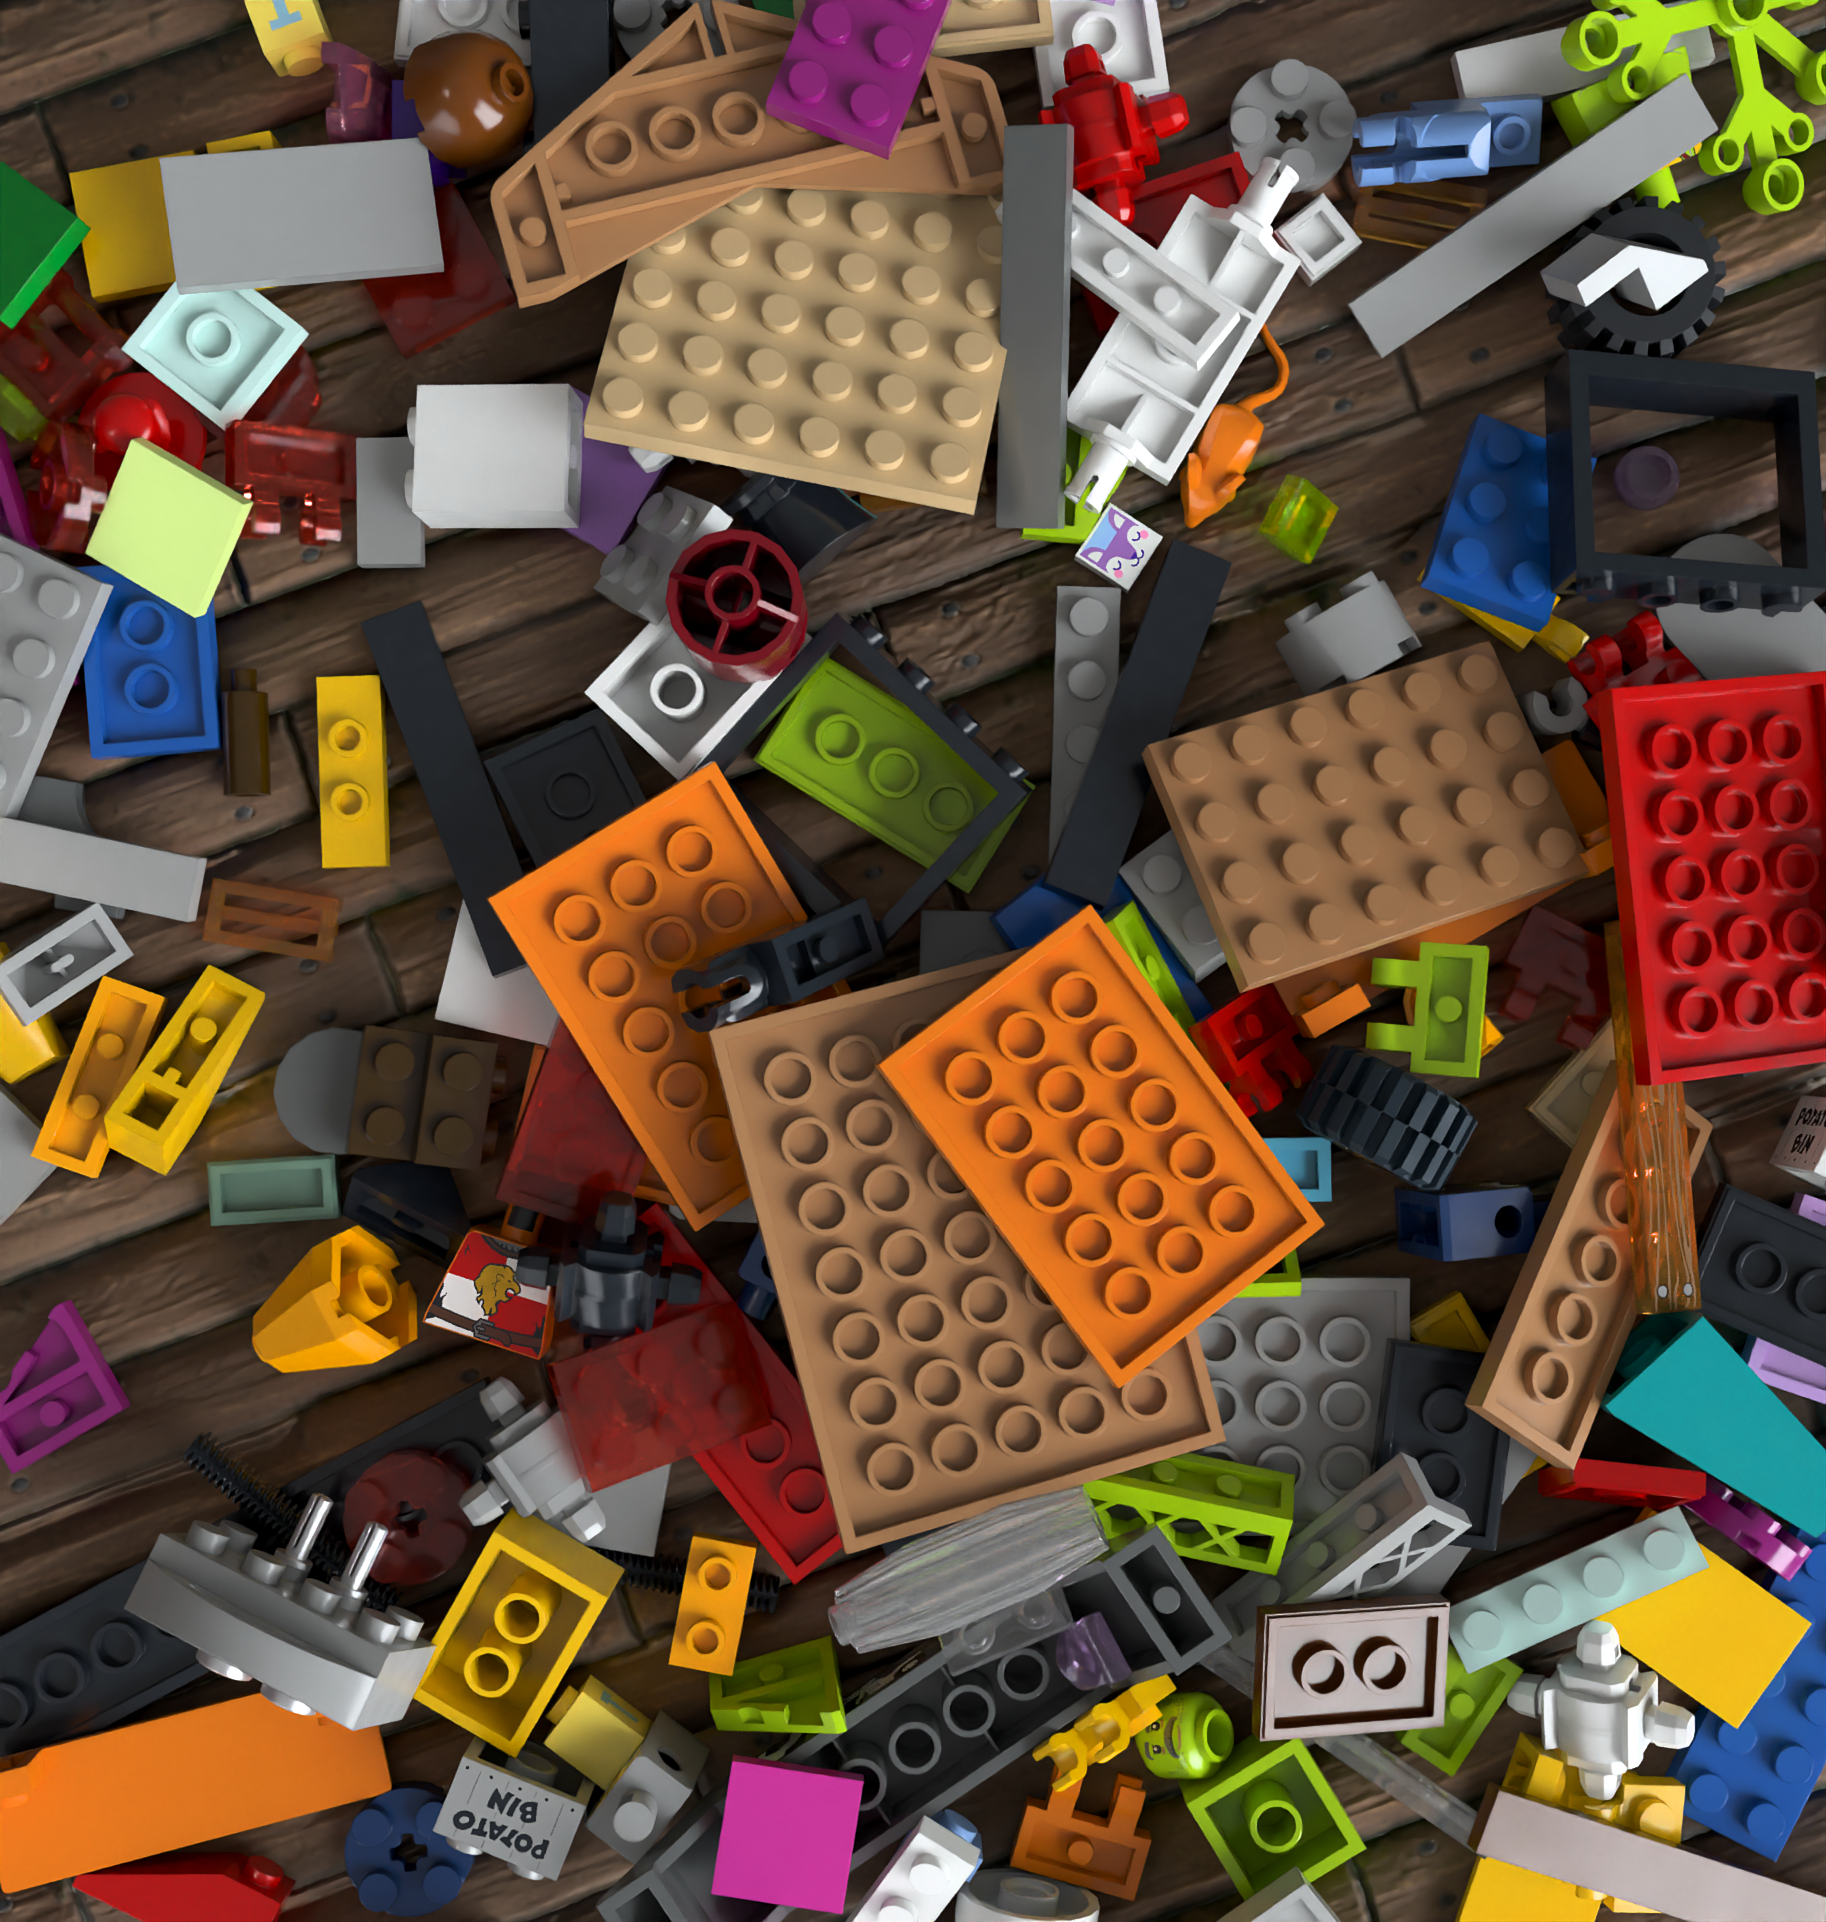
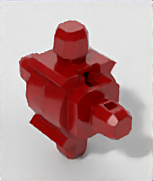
M1082 44L1069 49L1065 53L1063 67L1065 82L1069 87L1058 90L1052 96L1054 109L1039 111L1037 115L1039 125L1068 123L1074 127L1073 188L1087 199H1091L1095 205L1127 227L1133 223L1136 213L1133 191L1128 188L1137 186L1146 180L1144 166L1158 165L1161 161L1155 135L1164 139L1181 131L1189 123L1188 110L1184 97L1179 93L1165 92L1150 96L1148 100L1143 94L1137 96L1133 91V86L1128 82H1121L1112 74L1107 75L1102 56L1091 44Z

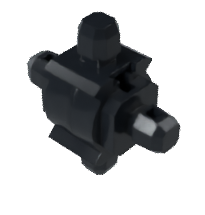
M606 1192L600 1200L597 1215L594 1214L584 1218L583 1225L576 1221L568 1224L561 1253L552 1252V1247L529 1246L520 1249L518 1255L516 1281L524 1286L546 1290L547 1286L557 1287L554 1317L558 1322L571 1318L570 1326L578 1333H583V1347L591 1358L606 1360L613 1358L619 1351L621 1338L635 1334L636 1326L643 1332L650 1330L653 1326L657 1299L668 1300L667 1305L690 1306L699 1303L703 1272L694 1266L673 1262L672 1267L661 1265L665 1237L660 1231L648 1235L649 1226L641 1220H636L637 1204L633 1196L627 1192Z

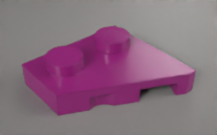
M72 1300L62 1302L52 1309L48 1315L50 1321L32 1348L25 1350L12 1370L11 1380L5 1389L0 1392V1454L12 1474L28 1467L132 1406Z

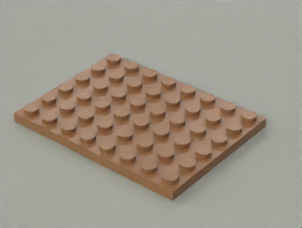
M1031 946L707 1032L842 1548L846 1555L1226 1441L1197 1327L1120 1389L1112 1386L875 1066L884 1057Z

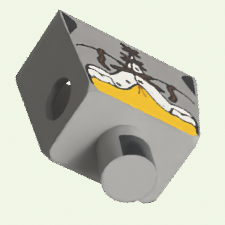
M659 1710L650 1722L645 1739L606 1791L600 1788L588 1803L585 1810L584 1825L627 1860L636 1864L646 1854L693 1791L709 1754L710 1747L662 1710ZM659 1752L672 1757L680 1768L676 1771L666 1765L659 1756Z

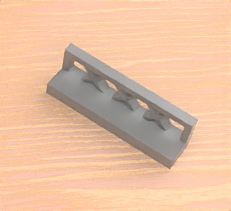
M1400 1452L1287 1541L1277 1576L1249 1571L1216 1597L1212 1603L1215 1611L1233 1637L1229 1640V1644L1234 1655L1255 1663L1257 1606L1378 1598L1469 1529L1472 1524L1464 1509L1436 1497L1417 1460ZM1432 1520L1437 1521L1435 1524H1433V1525H1432L1431 1527H1429L1427 1530L1418 1532L1421 1528H1423L1425 1525H1427L1430 1521H1432ZM1384 1562L1379 1567L1370 1569L1373 1565Z

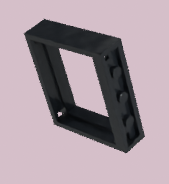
M1568 349L1545 376L1551 593L1588 596V603L1604 602L1612 598L1638 600L1640 606L1647 608L1667 607L1675 603L1700 605L1702 611L1709 613L1728 612L1737 608L1761 610L1762 615L1773 618L1781 611L1801 612L1803 607L1826 591V552L1815 372ZM1589 406L1774 422L1782 567L1595 552Z
M836 612L694 771L710 761H715L723 774L840 644L851 652L999 793L879 922L873 918L884 950L1033 790L1023 781L1029 772L1016 761V757L1002 746L993 753L976 737L982 726L956 702H953L946 708L929 692L935 685V682L921 667L908 657L899 664L882 648L888 637L877 626H874L861 613L853 620L848 614ZM725 777L791 890L816 914L847 900L854 899Z

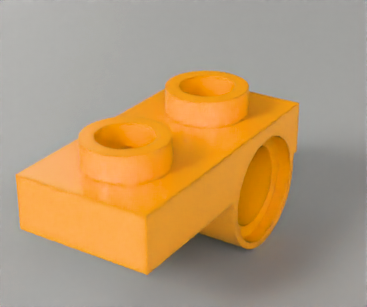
M698 1531L694 1532L669 1665L732 1676L741 1638L758 1543Z

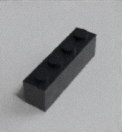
M519 0L518 20L521 39L530 40L531 65H525L531 78L533 90L534 131H527L523 138L524 155L616 74L613 0Z

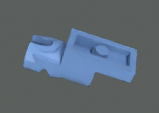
M1535 93L1410 102V111L1377 113L1369 117L1356 118L1351 135L1353 138H1359L1362 147L1388 145L1389 147L1382 152L1351 155L1354 181L1358 187L1392 185L1395 182H1431L1442 178L1487 175L1489 167L1539 164L1543 98Z

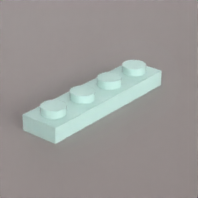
M1675 1505L1450 1606L1448 1633L1469 1674L1710 1566L1679 1506Z

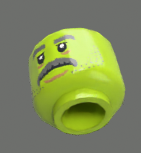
M1201 1692L1170 1693L1156 1703L1163 1716L1135 1735L1137 1748L1146 1767L1156 1776L1167 1779L1203 1780L1217 1774L1231 1754L1234 1744V1731L1229 1716L1211 1695Z

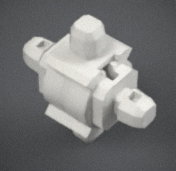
M1598 1620L1587 1621L1578 1635L1577 1649H1574L1571 1654L1560 1658L1557 1662V1670L1550 1679L1545 1678L1543 1675L1522 1673L1507 1695V1704L1516 1712L1535 1719H1539L1541 1716L1542 1746L1544 1750L1561 1749V1758L1567 1765L1579 1767L1580 1784L1589 1797L1604 1801L1612 1799L1621 1784L1622 1773H1625L1627 1769L1639 1766L1643 1760V1752L1650 1742L1660 1747L1680 1749L1690 1745L1695 1733V1717L1692 1713L1683 1707L1664 1701L1658 1706V1677L1655 1671L1640 1673L1638 1671V1662L1632 1656L1621 1654L1619 1635L1614 1626L1608 1622Z

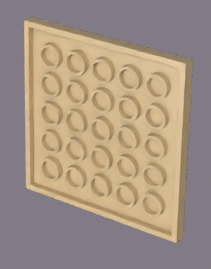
M754 188L631 256L627 260L583 422L585 438L974 515L1007 350L1000 345L1002 224L998 221L995 213L996 209L1003 202V193L984 196Z

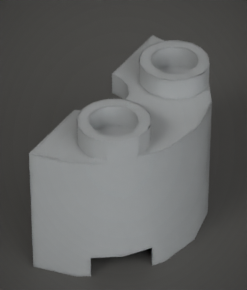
M1373 571L1360 576L1342 587L1339 592L1344 600L1323 612L1318 602L1284 621L1290 633L1278 640L1275 645L1305 697L1364 679L1422 646L1385 580L1378 581Z

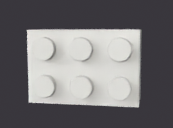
M745 593L739 612L747 608L752 594ZM667 612L658 626L649 623L584 693L679 781L694 771L787 666L776 677L767 681H755L746 684L721 680L698 666L672 628L669 613ZM807 633L805 641L801 646L800 650L798 651L797 655L813 639Z

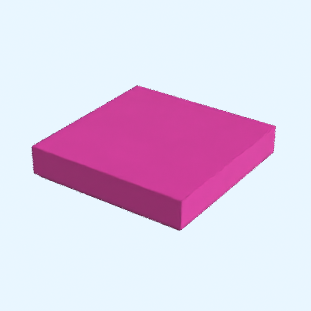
M733 1754L711 1894L843 1914L864 1775Z

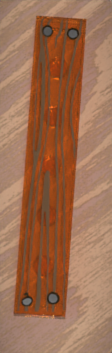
M1620 921L1604 922L1636 1314H1659L1702 1309L1683 1082L1654 1086L1636 1085Z

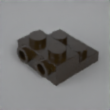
M363 1024L344 1151L347 1154L413 1161L415 1164L480 1171L481 1157L492 1158L497 1143L498 1122L494 1119H487L491 1093L502 1094L507 1074V1058L496 1055L498 1043L490 1040Z

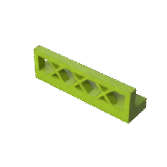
M1184 1453L1061 1490L1059 1492L1069 1493L1077 1502L1066 1508L1039 1503L1040 1497L1027 1500L1024 1504L1021 1523L1107 1540L1156 1522L1179 1556L1277 1576L1293 1523L1295 1475L1193 1453ZM1121 1504L1134 1507L1141 1516L1125 1521L1112 1518L1105 1509ZM1184 1517L1198 1520L1205 1529L1194 1534L1176 1531L1170 1525V1522ZM1245 1531L1270 1535L1271 1538L1267 1550L1240 1545L1233 1536Z

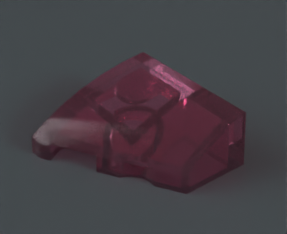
M322 42V63L328 64L335 73L334 101L331 102L330 107L325 108L329 143L343 144L392 140V80L397 79L369 57L339 42Z

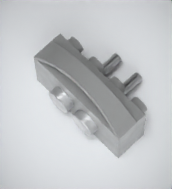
M313 1493L286 1549L277 1548L274 1555L252 1549L258 1534L241 1524L229 1520H222L219 1527L204 1521L194 1520L188 1533H160L124 1607L125 1610L198 1648L196 1659L211 1671L239 1681H249L253 1677L263 1683L260 1692L273 1704L301 1715L311 1716L318 1712L352 1731L402 1720L437 1645L418 1636L424 1620L416 1614L392 1605H388L385 1613L362 1607L368 1595V1591L362 1586L388 1533V1529L384 1525L374 1521L367 1522L341 1578L333 1576L329 1584L307 1578L313 1565L307 1559L308 1554L333 1504L329 1497H325V1495L320 1493Z

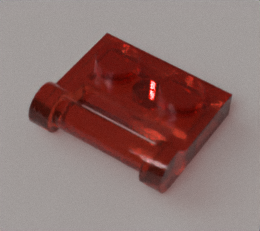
M63 267L60 268L13 329L0 321V370L46 419L60 428L113 372L128 368L135 360L121 350L130 339V336L122 329H114L74 288V279ZM49 305H56L94 344L82 358L40 316Z

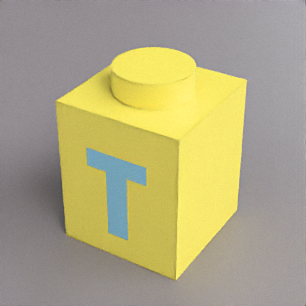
M244 0L262 51L279 77L288 74L296 77L312 74L324 65V61L338 56L318 0Z
M590 1674L578 1691L568 1685L552 1705L545 1717L553 1725L543 1744L606 1791L645 1739L651 1720Z

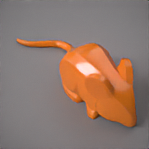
M1265 323L1259 332L1276 361L1278 367L1277 381L1272 388L1250 394L1235 404L1219 403L1213 408L1195 438L1192 453L1187 454V465L1180 471L1178 477L1181 481L1180 491L1184 508V523L1188 528L1196 527L1204 519L1221 510L1228 502L1233 501L1236 496V489L1246 480L1243 474L1253 460L1264 429L1263 423L1252 411L1262 404L1275 400L1283 393L1288 383L1290 373L1288 360L1271 336Z

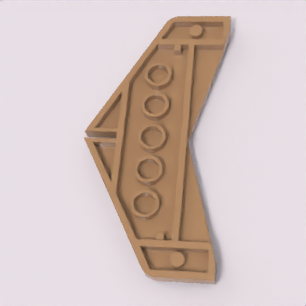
M710 0V11L723 52L722 56L714 57L701 9L697 1L494 183L491 190V206L519 309L558 298L754 188L984 196L1003 193L1004 126H1008L996 85L990 75L981 68L930 55L889 160L766 114L767 98L798 25V20L721 0Z

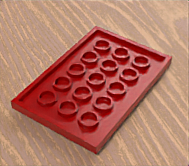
M1826 671L1620 687L1596 691L1636 1085L1654 1086L1826 1062Z

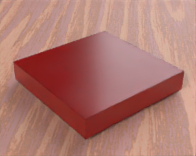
M1578 1458L1574 1470L1550 1466L1538 1471V1493L1542 1494V1497L1640 1508H1645L1647 1505L1652 1509L1663 1510L1675 1505L1696 1501L1706 1496V1472Z

